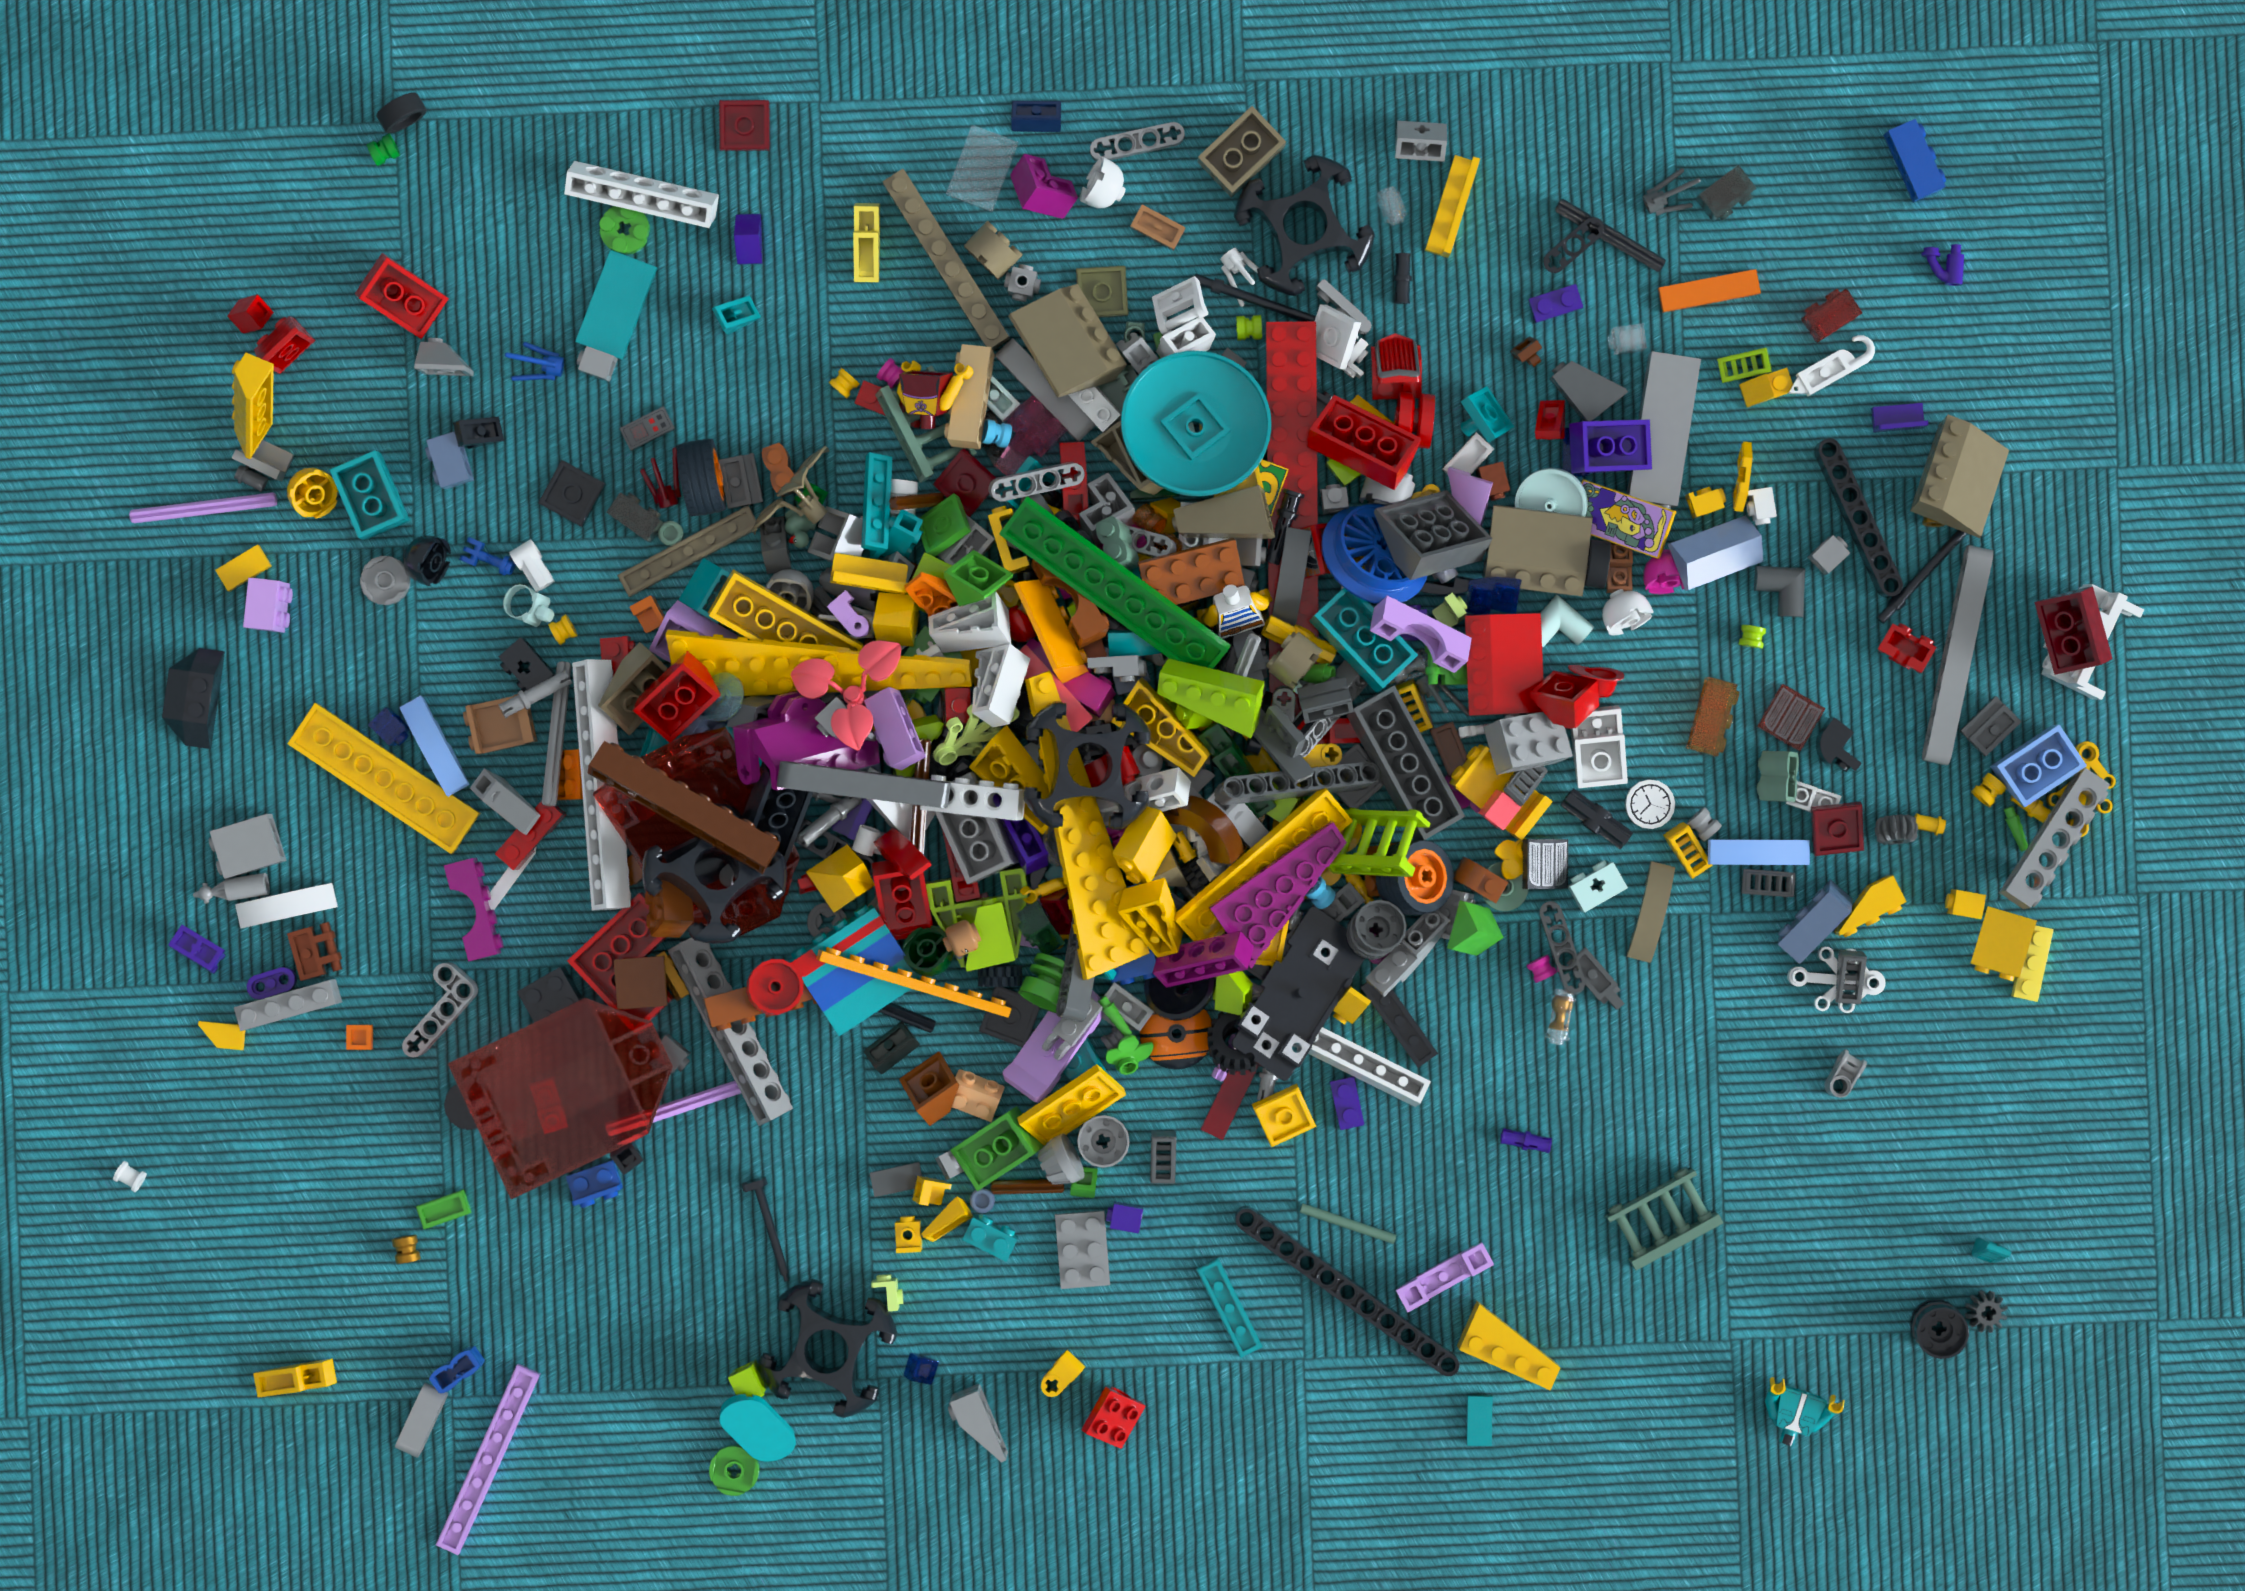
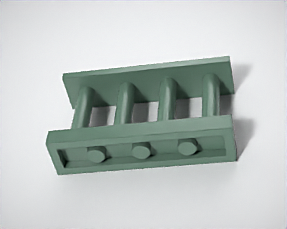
M932 365L927 367L925 370L938 372L934 370ZM889 385L879 389L875 394L920 483L928 480L934 474L932 470H934L935 466L956 457L960 450L963 449L952 447L931 458L925 457L921 449L922 445L943 436L946 423L919 436L914 435L910 426L912 422L920 419V415L903 413L899 406L901 399L897 391L891 390ZM948 412L944 413L943 415L947 423H950L951 414ZM965 448L973 457L977 454L976 449Z
M1686 1167L1675 1172L1673 1174L1674 1178L1623 1206L1621 1203H1618L1608 1209L1609 1213L1605 1217L1609 1222L1617 1220L1633 1250V1256L1628 1260L1636 1271L1723 1224L1718 1213H1711L1705 1208L1690 1180L1697 1176L1696 1171L1692 1168L1689 1170ZM1682 1184L1699 1215L1697 1217L1698 1221L1691 1225L1685 1223L1668 1192ZM1658 1196L1662 1199L1677 1227L1675 1229L1676 1233L1669 1237L1663 1234L1647 1205V1202ZM1636 1208L1639 1209L1655 1238L1653 1241L1654 1245L1647 1249L1645 1246H1641L1625 1214Z

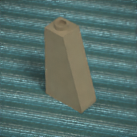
M1260 485L1173 509L1175 517H1172L1174 530L1184 538H1275L1265 491Z

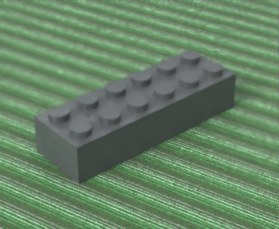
M1395 685L1387 687L1353 706L1354 712L1348 713L1346 716L1371 762L1378 766L1380 779L1397 810H1417L1431 823L1429 828L1416 827L1412 837L1413 840H1426L1464 818L1465 815Z

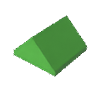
M973 550L944 571L943 576L960 607L984 600L1013 578V573Z
M1460 900L1447 949L1477 956L1504 937L1490 908Z

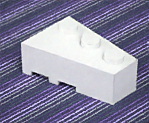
M996 591L984 600L960 607L958 605L928 617L929 635L942 653L1011 644L1009 610Z

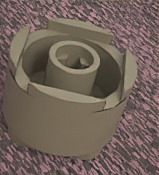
M986 221L967 241L964 247L989 273L999 280L1023 255L1013 245L1009 248L1010 241L1000 231L995 234L998 230L989 221Z
M1300 632L1289 634L1280 646L1284 650L1282 652L1279 651L1276 655L1274 654L1266 665L1269 668V673L1292 690L1298 685L1299 679L1304 678L1319 658L1318 655L1323 651Z

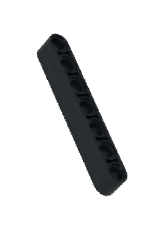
M1832 438L1824 439L1814 449L1815 458L1876 591L1882 597L1895 596L1903 588L1902 579L1840 444ZM1824 444L1832 447L1833 454L1831 457H1827L1822 453ZM1834 467L1842 469V479L1834 478L1832 474ZM1845 489H1849L1853 493L1852 502L1844 500L1843 491ZM1855 512H1860L1863 515L1864 520L1861 525L1856 524L1853 520ZM1866 534L1871 535L1874 539L1872 547H1867L1863 542ZM1875 557L1883 559L1884 567L1882 570H1878L1874 566ZM1887 579L1892 580L1895 587L1892 592H1888L1884 588V582Z

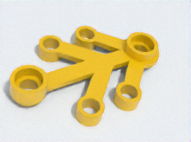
M2089 741L2079 743L2075 749L2087 765L2085 768L2090 770L2091 767L2096 775L2103 780L2109 777L2111 784L2107 789L2113 788L2116 784V779L2113 775L2108 774L2098 761V747ZM2084 749H2087L2090 753L2087 759L2082 756ZM2068 784L2058 792H2052L2047 796L2046 801L2049 806H2055L2051 801L2052 796L2056 795L2060 798ZM2080 793L2079 801L2081 804L2085 805L2086 796L2083 793ZM2109 799L2104 800L2108 804V808L2105 811L2097 804L2096 810L2099 813L2105 814L2112 810L2113 805ZM2074 819L2069 820L2067 824L2072 826ZM2084 824L2080 831L2082 833L2081 837L2088 833L2089 824Z

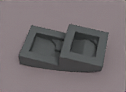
M920 1162L870 1172L874 1197L915 1189L917 1176H922Z

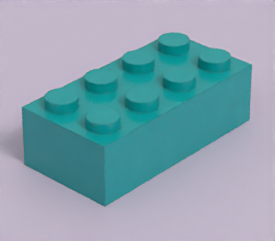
M1343 588L1309 622L1369 686L1378 693L1409 665L1418 654L1400 635L1389 641L1371 632L1370 627L1374 607L1368 601L1356 597Z

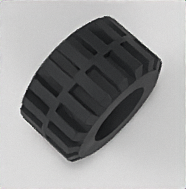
M1221 1011L1218 1014V1020L1214 1018L1211 1022V1027L1208 1029V1048L1210 1057H1213V1063L1216 1066L1220 1064V1070L1224 1072L1229 1069L1232 1075H1235L1236 1071H1240V1075H1246V1070H1249L1251 1073L1256 1071V1065L1261 1066L1253 1061L1251 1053L1244 1055L1238 1050L1229 1048L1224 1043L1230 1034L1238 1032L1234 1025L1240 1015L1224 1014ZM1252 1016L1251 1021L1253 1024H1256V1018ZM1264 1040L1262 1042V1048L1264 1050H1268L1270 1048V1043Z

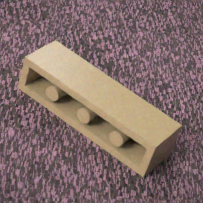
M962 344L961 352L956 354L955 364L962 363L964 370L969 365L973 369V375L967 380L962 379L964 383L948 411L951 417L950 423L945 425L944 435L951 447L981 449L995 357L991 347Z

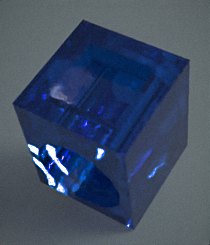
M385 707L368 724L389 746H395L396 744L399 746L409 737L407 734L410 730L409 726L388 707Z

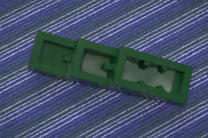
M1214 722L1198 733V738L1212 754L1213 762L1226 778L1257 774L1223 725ZM1249 784L1250 789L1255 792V788ZM1274 800L1245 803L1257 818H1260L1276 807Z

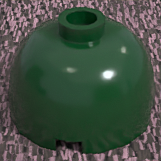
M930 926L931 928L925 929L920 927L910 933L904 942L903 949L906 955L904 960L915 973L921 976L932 977L939 975L949 967L954 953L953 951L948 952L942 938H945L946 934L943 929L936 926Z

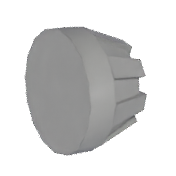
M1062 1133L1053 1137L1038 1152V1159L1042 1162L1040 1164L1042 1171L1045 1170L1047 1173L1046 1178L1049 1182L1051 1181L1052 1185L1075 1183L1084 1178V1169L1078 1153L1065 1134Z

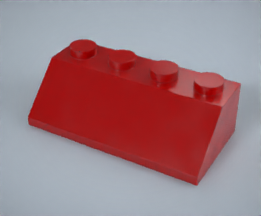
M1336 395L1331 398L1311 426L1308 437L1309 448L1392 490L1397 488L1406 475L1421 442L1420 437Z

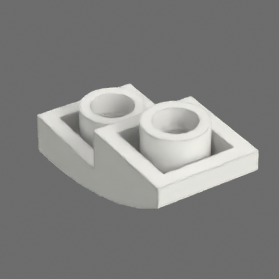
M1797 781L1795 802H1786V804L1811 812V807L1839 804L1842 796Z

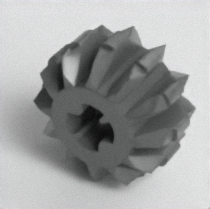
M1893 814L1880 817L1876 821L1875 836H1877V842L1881 844H1907L1908 842L1915 841L1917 838L1918 824L1916 823V818L1911 815Z
M1980 1290L1978 1292L1979 1298L1971 1295L1972 1305L1965 1303V1307L1971 1311L1964 1314L1965 1318L1971 1319L1969 1325L1971 1327L1977 1326V1331L1981 1333L1985 1328L1989 1333H1992L1994 1330L1993 1325L2002 1328L1999 1320H2007V1316L2001 1312L2008 1309L2006 1305L2001 1304L2003 1298L2001 1296L1995 1297L1993 1291H1989L1986 1295L1984 1291ZM1985 1307L1990 1309L1987 1312V1316L1981 1314V1312L1985 1311Z

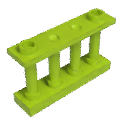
M1352 807L1349 810L1344 809L1353 822L1344 829L1342 836L1347 843L1330 866L1326 867L1333 874L1413 877L1415 867L1407 861L1406 855L1415 828H1429L1431 824L1422 816L1421 812L1414 809H1409L1408 811L1359 810ZM1357 823L1365 826L1357 852L1353 853V855L1347 854ZM1385 826L1377 852L1373 855H1366L1375 827ZM1395 827H1405L1397 853L1393 854V856H1386Z

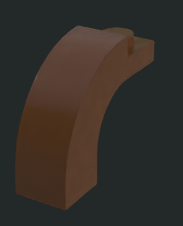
M1190 795L1187 806L1162 812L1169 824L1190 827L1202 837L1207 846L1211 862L1232 864L1244 853L1242 840L1235 825L1213 803Z

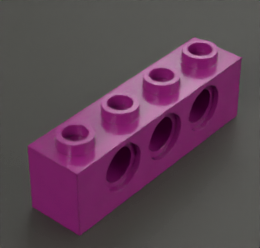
M1241 931L1181 944L1178 953L1157 958L1152 973L1167 988L1247 970L1254 945Z

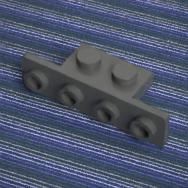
M1277 704L1268 707L1266 713L1261 709L1259 724L1253 736L1294 784L1312 777L1314 770L1300 755L1306 740L1303 733L1294 726L1287 714Z

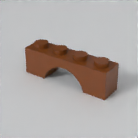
M1033 559L1031 567L1043 586L1059 587L1072 597L1076 613L1070 619L1068 630L1079 649L1105 637L1109 629V621L1103 612L1100 613L1094 603Z

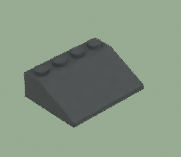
M1447 490L1376 508L1374 511L1395 564L1410 580L1482 561L1493 539Z

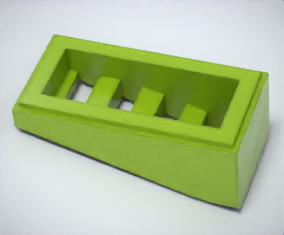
M1766 347L1717 359L1722 383L1772 372L1769 353ZM1756 355H1761L1763 369L1758 368ZM1747 357H1751L1753 371L1750 372L1747 366ZM1741 359L1743 369L1741 374H1739L1736 360ZM1731 361L1733 376L1728 375L1726 362Z

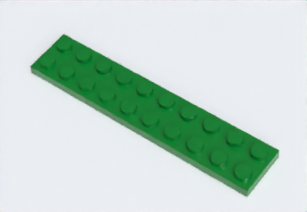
M1028 496L999 533L1003 538L1169 659L1213 669L1231 646Z

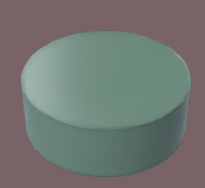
M667 521L660 526L658 536L662 543L672 546L682 541L684 532L677 522Z

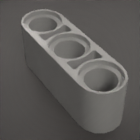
M425 1382L400 1433L395 1448L416 1458L420 1456L447 1399V1392L438 1393L434 1386Z

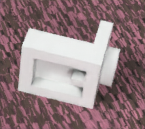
M1362 338L1353 347L1347 368L1342 369L1351 378L1356 376L1360 379L1364 374L1361 369L1353 364L1355 361L1360 363L1368 354L1365 348L1369 344Z

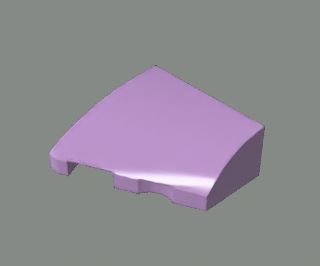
M1449 467L1448 477L1452 496L1482 527L1493 482L1471 476L1469 472Z

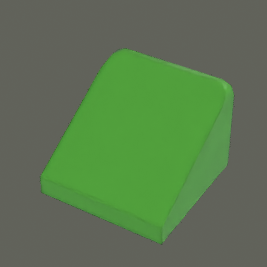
M1083 1167L1085 1176L1083 1179L1071 1183L1070 1195L1095 1198L1098 1169Z

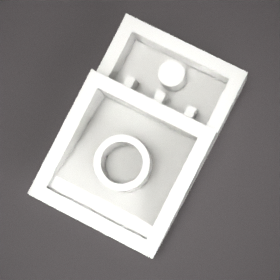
M1618 705L1598 707L1576 729L1570 728L1578 788L1628 783L1621 708Z

